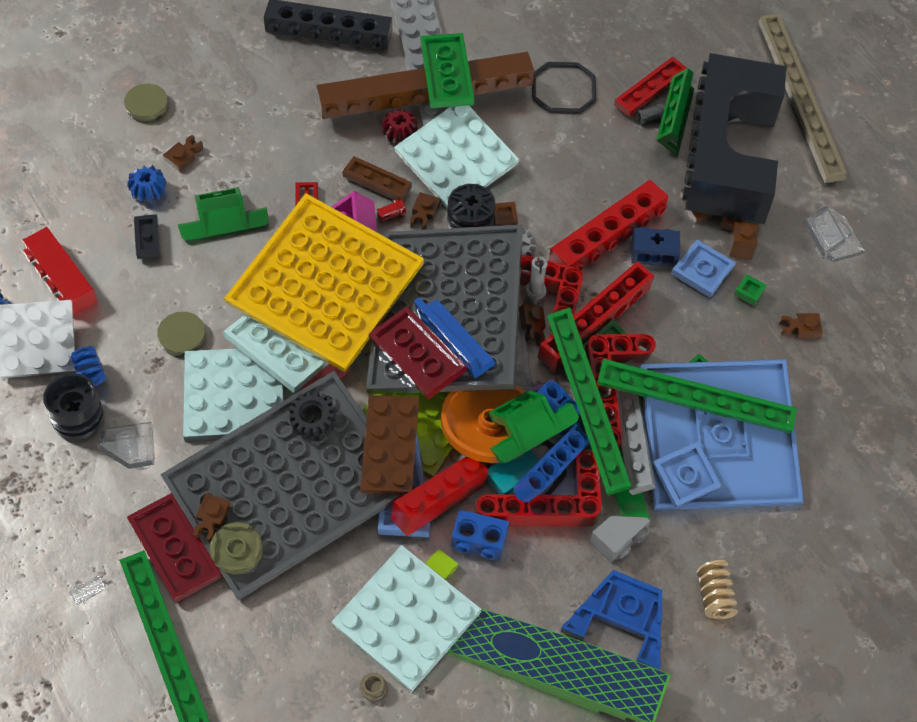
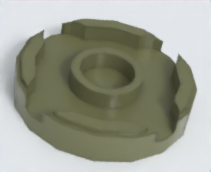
M150 83L140 84L127 92L124 98V105L127 113L133 119L143 122L153 121L160 114L166 113L168 97L164 89L158 85Z
M176 312L168 315L161 321L157 330V338L161 348L168 354L183 356L185 351H197L202 347L206 339L205 326L202 320L193 313Z
M241 522L224 525L222 529L213 535L209 546L210 556L216 567L224 573L232 575L243 574L253 569L260 561L263 552L262 540L258 532L249 524Z

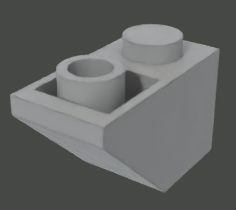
M610 516L592 532L590 543L613 563L617 558L623 559L630 552V546L633 543H640L649 534L647 529L650 520L645 517Z

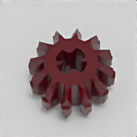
M404 108L401 111L394 109L393 113L387 112L381 121L382 134L386 137L387 142L394 141L396 145L418 130L417 118L413 117L412 111L406 113Z

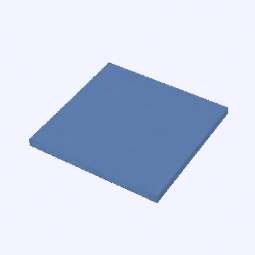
M787 359L641 364L640 366L642 369L792 406ZM643 396L645 425L652 463L698 441L721 484L719 489L675 508L653 467L656 485L655 489H651L653 511L804 504L795 424L793 432L789 434Z

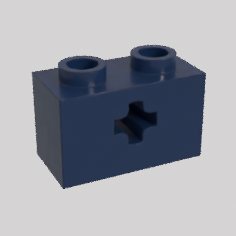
M646 227L634 228L631 241V263L638 261L640 264L676 266L681 254L680 231L649 229Z

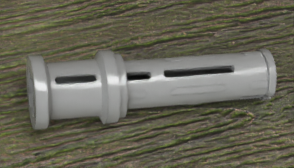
M535 257L532 260L530 282L525 287L524 303L543 308L544 296L546 295L544 279L547 260L539 257V263H537L538 258Z

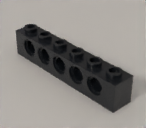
M269 0L264 14L265 32L383 50H388L392 35V17L281 0Z

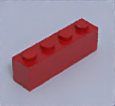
M48 227L22 239L26 248L22 250L29 262L33 261L36 264L34 268L40 278H46L47 281L45 283L52 294L57 293L59 296L57 298L58 301L72 300L73 316L98 303L94 289Z
M464 457L394 501L391 520L406 536L412 534L429 521H432L482 489L488 474L487 467L481 461Z

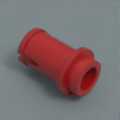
M394 200V203L376 209L377 217L381 223L398 215L402 217L403 213H406L403 201Z

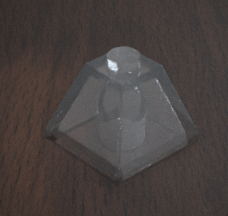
M152 422L101 429L97 443L99 450L128 469L145 470L150 468V465H154L155 450Z

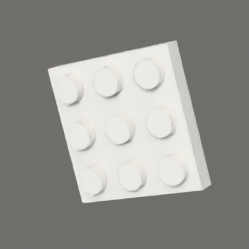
M72 300L0 305L1 378L76 373L71 359V353L75 351Z

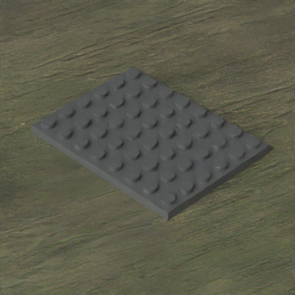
M522 225L384 232V237L424 258V264L380 325L406 306L419 318L414 300L420 297L428 305L437 299L491 356L495 363L493 367L476 379L466 371L440 392L515 389L523 240ZM371 342L366 384L367 393H419L420 391Z
M335 371L160 474L194 529L198 524L202 523V521L197 520L196 515L206 493L230 500L231 506L223 526L228 523L241 522L249 524L258 532L262 540L263 552L260 561L253 569L237 575L224 573L219 569L238 601L404 496L361 493L360 485L367 417ZM307 391H310L311 395H314V391H318L320 396L325 394L327 399H331L335 409L336 421H334V429L330 428L331 433L328 436L324 433L323 438L320 440L319 436H315V441H311L308 436L305 440L301 434L298 436L295 430H293L289 419V407H293L292 401L294 399L298 401V395L301 393L305 397L307 396ZM317 408L308 409L305 411L303 419L307 423H316L321 419L322 412ZM214 526L215 533L222 529V527ZM203 531L199 538L210 554V542L206 539L209 532Z

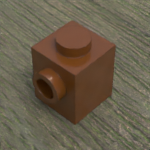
M734 223L729 239V257L752 259L757 246L758 225Z

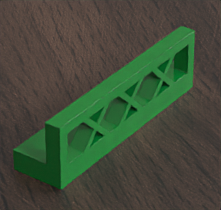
M689 68L672 77L656 139L674 155L680 151L695 89L691 86L694 72Z

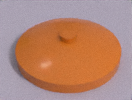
M517 385L512 390L451 391L445 398L441 411V428L445 438L453 448L466 457L486 463H500L489 448L508 438L509 435L505 426L491 421L489 412L526 391Z

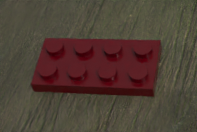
M407 306L368 334L370 340L428 400L467 371L466 365Z
M172 493L127 516L128 522L174 603L222 578L219 569L216 567L200 538H195L193 534L194 528Z

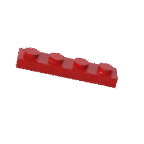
M672 56L616 98L614 106L628 117H631L668 89L671 85L672 77L687 69V67Z

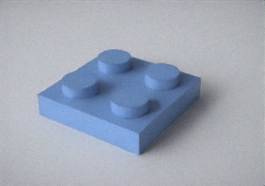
M696 240L673 268L671 275L711 298L733 270L736 262L701 241Z
M698 441L652 463L675 508L721 487Z

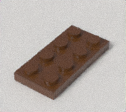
M369 395L360 485L361 493L405 495L413 490L419 397Z

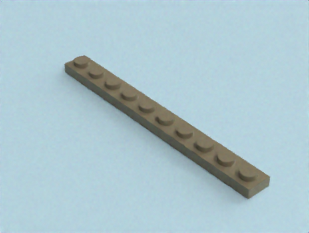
M780 14L760 16L758 23L775 64L787 66L785 88L824 183L845 180L847 172Z

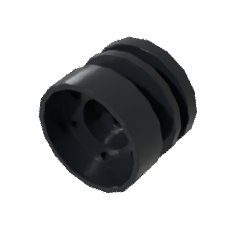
M469 183L460 185L452 190L448 197L447 229L494 226L495 198L492 192L479 184Z
M76 373L64 374L55 378L47 385L43 393V403L51 424L58 435L65 439L80 440L93 435L101 427L104 420V410L99 400L97 389L91 379Z

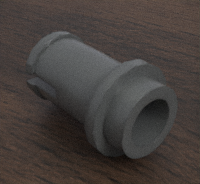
M657 103L654 107L638 110L639 122L644 124L656 119L662 120L665 106Z

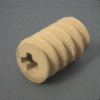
M727 560L710 561L697 569V576L700 578L701 596L704 597L702 601L706 607L704 609L705 615L711 619H727L738 613V610L730 609L737 605V601L735 599H728L735 595L733 589H726L733 585L732 580L725 579L731 575L729 570L724 569L729 566Z

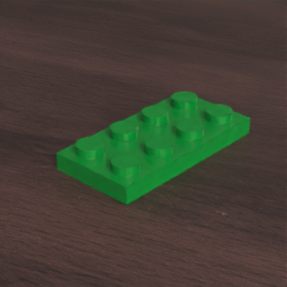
M463 33L420 36L430 108L474 105V94Z

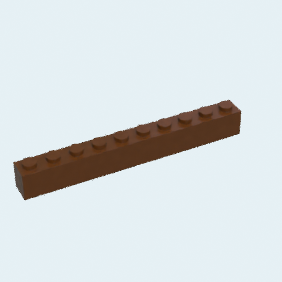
M528 52L468 61L474 95L533 85L534 68ZM424 68L316 85L317 100L322 119L429 102Z

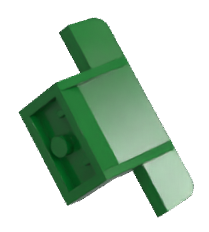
M239 187L194 195L200 220L178 224V228L184 241L201 240L265 227L269 221L267 207L245 211Z
M527 390L489 412L491 421L505 426L509 435L508 438L489 449L500 463L507 464L575 424L579 418L574 405L569 402L552 411L545 395Z

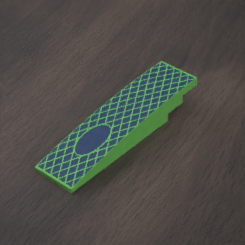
M481 609L479 616L447 651L451 655L598 713L600 710L622 720H625L627 717L637 722H655L671 674L594 645L485 609Z

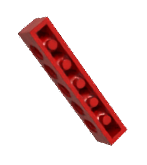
M651 179L551 247L548 261L572 266L582 271L590 262H596L604 252L613 250L621 240L630 238L633 235L634 228H643L652 218L661 216L667 209L666 205L669 196Z
M638 261L573 316L583 345L610 321H615L650 290L654 275ZM551 334L540 344L537 358L555 373L562 367L563 362L554 335Z

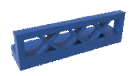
M420 297L414 300L419 318L466 365L467 371L474 379L495 365L491 356L437 299L428 305Z

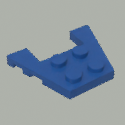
M612 570L584 604H581L574 615L563 624L561 632L583 641L590 622L594 617L644 638L636 661L659 670L661 667L662 590Z

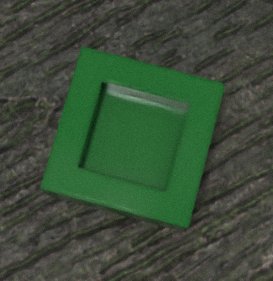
M746 274L735 290L734 295L755 306L767 285Z

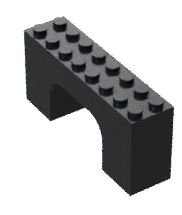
M713 53L709 54L708 62L703 61L701 74H704V76L699 77L697 89L701 90V92H697L695 105H699V107H695L693 120H697V122H693L691 135L694 138H691L689 144V151L692 154L688 155L686 165L690 171L686 170L684 184L688 187H684L682 200L686 201L684 210L765 224L775 196L778 161L736 152L727 143L726 130L729 123L738 121L771 127L775 126L784 98L787 66Z

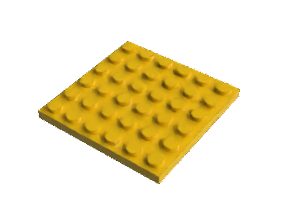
M305 193L224 297V301L229 306L341 371L346 372L370 339L368 334L379 327L424 264V258Z

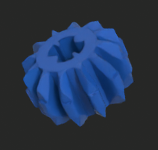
M143 165L142 169L135 168L134 173H129L127 187L133 199L138 198L140 203L144 200L151 203L152 199L159 200L160 195L165 194L167 182L161 169L156 170L153 165L149 168Z
M93 346L81 347L71 353L76 374L85 375L93 381L95 386L100 385V383L106 380L102 363Z

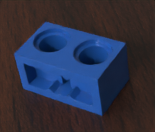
M459 509L451 538V547L461 553L473 552L480 554L486 559H501L509 521ZM470 531L473 535L466 537L461 532ZM495 537L498 541L491 543L486 538Z

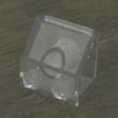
M826 205L803 221L807 227L805 230L806 234L815 242L817 246L815 250L822 259L826 258L836 262L865 253L847 218Z

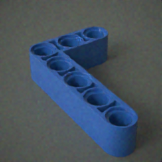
M554 381L547 382L536 393L545 395L552 411L568 402L572 403L579 418L575 424L560 432L561 437L515 484V495L522 502H530L542 493L589 443L576 402Z

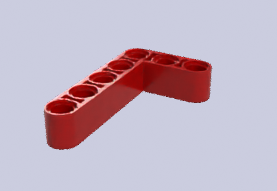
M522 254L520 285L526 286L530 282L532 260L535 257ZM547 261L545 275L551 277L545 276L544 285L547 292L557 294L553 313L570 308L574 316L583 274L578 268Z
M648 334L592 336L584 350L596 385L599 374L596 373L595 369L600 370L603 359L618 363L633 360L634 363H643L648 360L655 350L656 342ZM615 346L620 347L623 352L618 351ZM639 346L644 347L646 351H642ZM592 347L598 348L600 352L594 351ZM597 385L598 390L606 395V398L601 397L610 420L616 443L619 446L622 441V431L616 389Z
M582 450L576 457L574 465L575 495H538L530 502H522L516 495L487 494L479 497L477 500L475 513L509 521V526H593L598 521L602 506L600 473L593 451ZM582 463H587V464H589L591 467H588V468H587V467L582 466L581 464H582ZM582 486H590L593 490H585ZM490 508L492 512L485 513L481 509ZM515 508L516 510H518V512L510 513L507 511V509ZM540 508L543 510V513H535L532 509ZM564 508L568 510V513H561L558 509ZM583 509H591L594 513H586Z

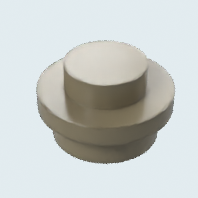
M369 673L360 682V692L368 700H379L387 691V682L378 673Z

